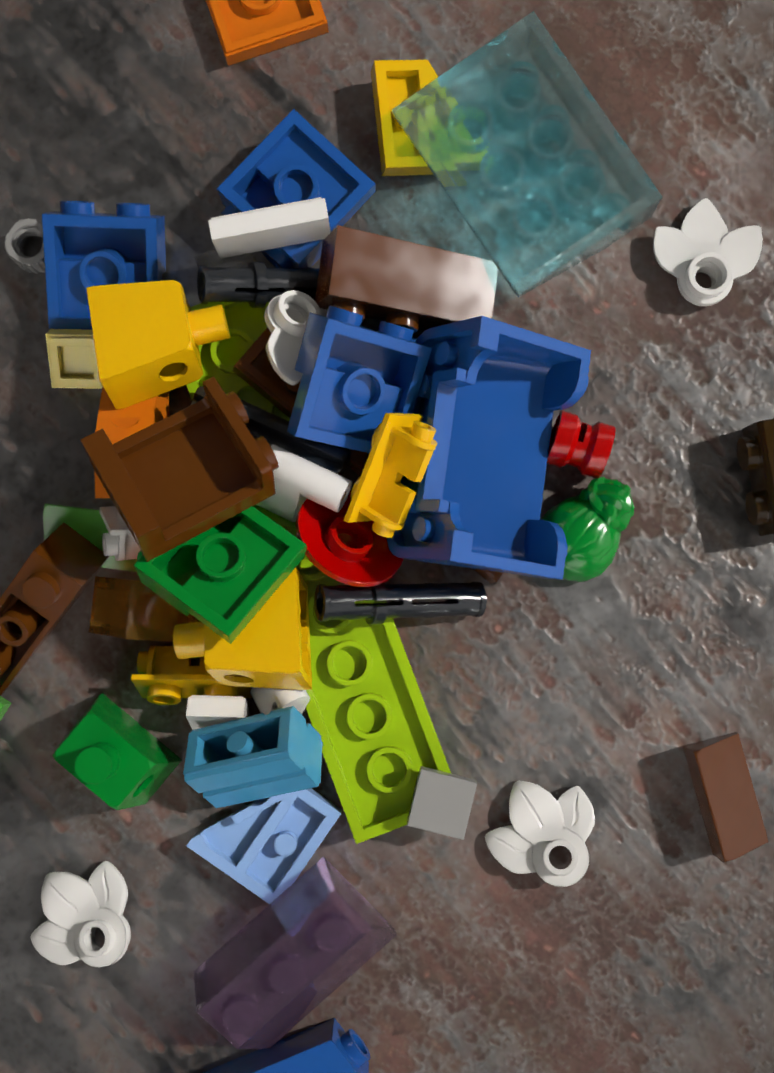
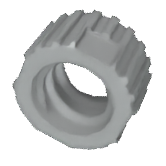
M21 219L15 222L7 235H5V250L8 256L22 270H26L29 273L34 272L35 274L39 272L44 273L43 241L42 248L37 255L33 257H26L24 255V246L28 237L39 236L43 238L42 224L37 219Z

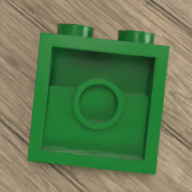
M252 506L148 562L140 550L137 556L138 561L134 564L141 583L186 617L190 613L231 644L306 556L307 545Z

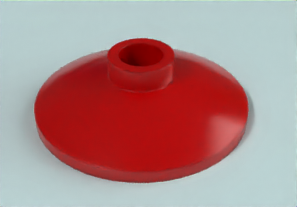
M351 490L339 512L306 499L296 517L297 538L307 545L305 555L314 566L336 581L357 587L376 586L393 577L400 568L404 558L394 556L388 548L387 538L372 531L371 528L374 521L353 523L344 521L351 502Z

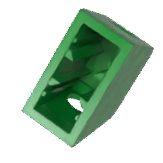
M101 693L75 723L52 755L61 766L115 810L145 805L182 761V759L104 693Z

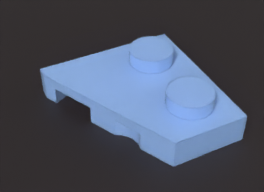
M312 788L258 799L199 831L186 846L277 909L341 815L342 809Z

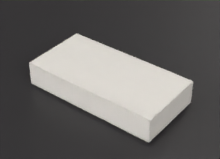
M322 197L212 217L211 220H208L211 239L220 259L322 240L331 233L325 198L322 199Z

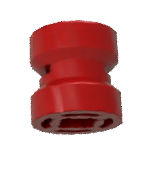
M561 410L550 435L547 464L559 468L568 464L578 467L581 475L594 479L600 478L612 450L616 433L615 426L599 421L593 425L583 423L577 414Z

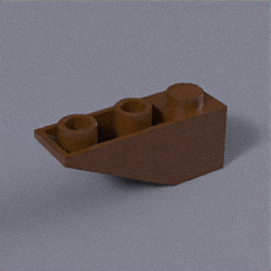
M62 523L33 550L0 598V696L17 677L109 558V556L104 555L102 550L66 523Z

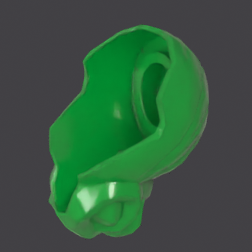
M605 477L592 479L588 487L583 489L580 495L561 501L550 508L540 519L557 523L564 531L568 550L563 579L586 582L600 576L612 563L619 548L621 532L628 527L630 519L634 515L635 507L631 497V488L627 484Z

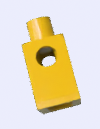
M176 280L98 285L86 288L99 380L116 410L132 406L199 380L203 376V368L198 346L230 339L222 304L191 311L182 284Z
M297 566L231 644L202 622L176 624L173 630V645L177 658L204 657L206 671L219 684L226 686L312 690L308 586Z

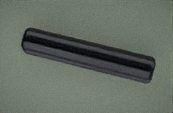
M199 386L196 390L191 405L205 397L203 386ZM241 400L249 418V423L245 425L254 439L263 436L270 446L276 445L342 476L350 460L351 451L348 448L295 437L287 432L289 421Z

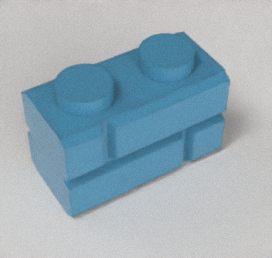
M294 706L274 710L266 715L261 713L195 729L188 736L183 771L184 780L196 792L203 793V798L215 808L318 787L321 783L323 746L321 735L310 723L306 724V719Z

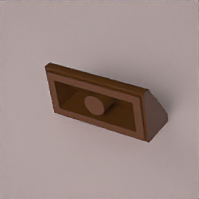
M734 732L683 746L712 854L724 863L735 860L768 843V837L739 734Z

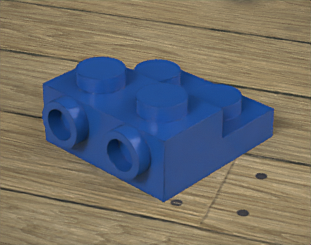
M293 109L217 188L222 204L226 207L221 212L222 216L318 197L325 198L330 232H332L337 225L343 226L376 192V183ZM324 239L261 252L275 268H309L320 259Z
M60 201V212L54 211L42 214L49 329L92 330L87 287L162 281V274L166 272L165 216L151 215L150 204L116 203V214L95 213L94 202Z
M330 305L326 317L310 312L294 369L302 373V378L287 432L295 437L370 453L372 436L376 428L382 423L385 413H413L432 348L412 342L414 330L381 321L378 331L360 327L364 315Z

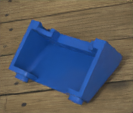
M478 316L427 329L422 332L415 342L430 347L432 350L412 414L422 415L423 419L421 422L436 429L433 439L438 444L421 482H413L405 476L401 479L400 483L415 491L416 496L403 529L396 530L392 538H387L389 550L398 558L563 580L568 550L564 531L557 523L540 520L553 411L572 407L584 395L589 381L588 373L591 350L485 316Z

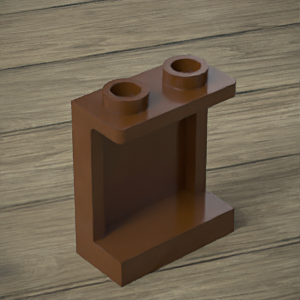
M214 376L203 381L205 397L201 401L114 444L110 442L103 428L80 439L95 473L147 562L276 494L273 471L279 468L271 446L263 436L256 439L253 438L245 425L249 423V418L240 398L234 391L225 394Z

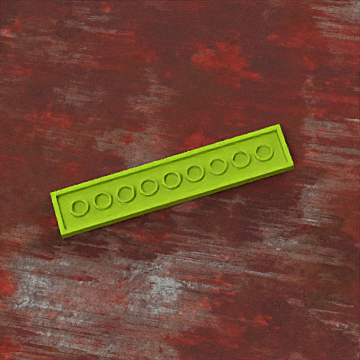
M209 302L208 304L200 303L190 307L191 311L222 304L230 333V339L198 346L203 376L199 380L186 385L191 400H193L198 387L203 386V381L214 376L224 392L234 391L241 400L290 421L288 416L233 372L234 365L266 330L267 325L264 314L270 302H267L264 308H252L248 302ZM253 506L297 537L296 521L291 522L262 507ZM305 556L297 565V568L308 586L312 690H306L310 696L306 710L312 726L321 735L324 759L355 843L358 844L407 825L420 766L451 773L393 618H387L383 624L369 625L365 619L318 621L314 606L317 585L340 586L347 584L327 576ZM361 600V601H355V604H360V603H387V601H386V600H381V601H377V600Z

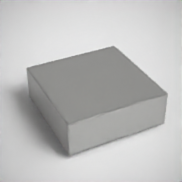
M420 766L407 826L464 840L477 781Z

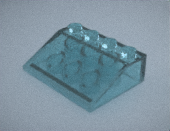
M534 11L392 109L393 116L518 298L606 249L652 217L663 198Z

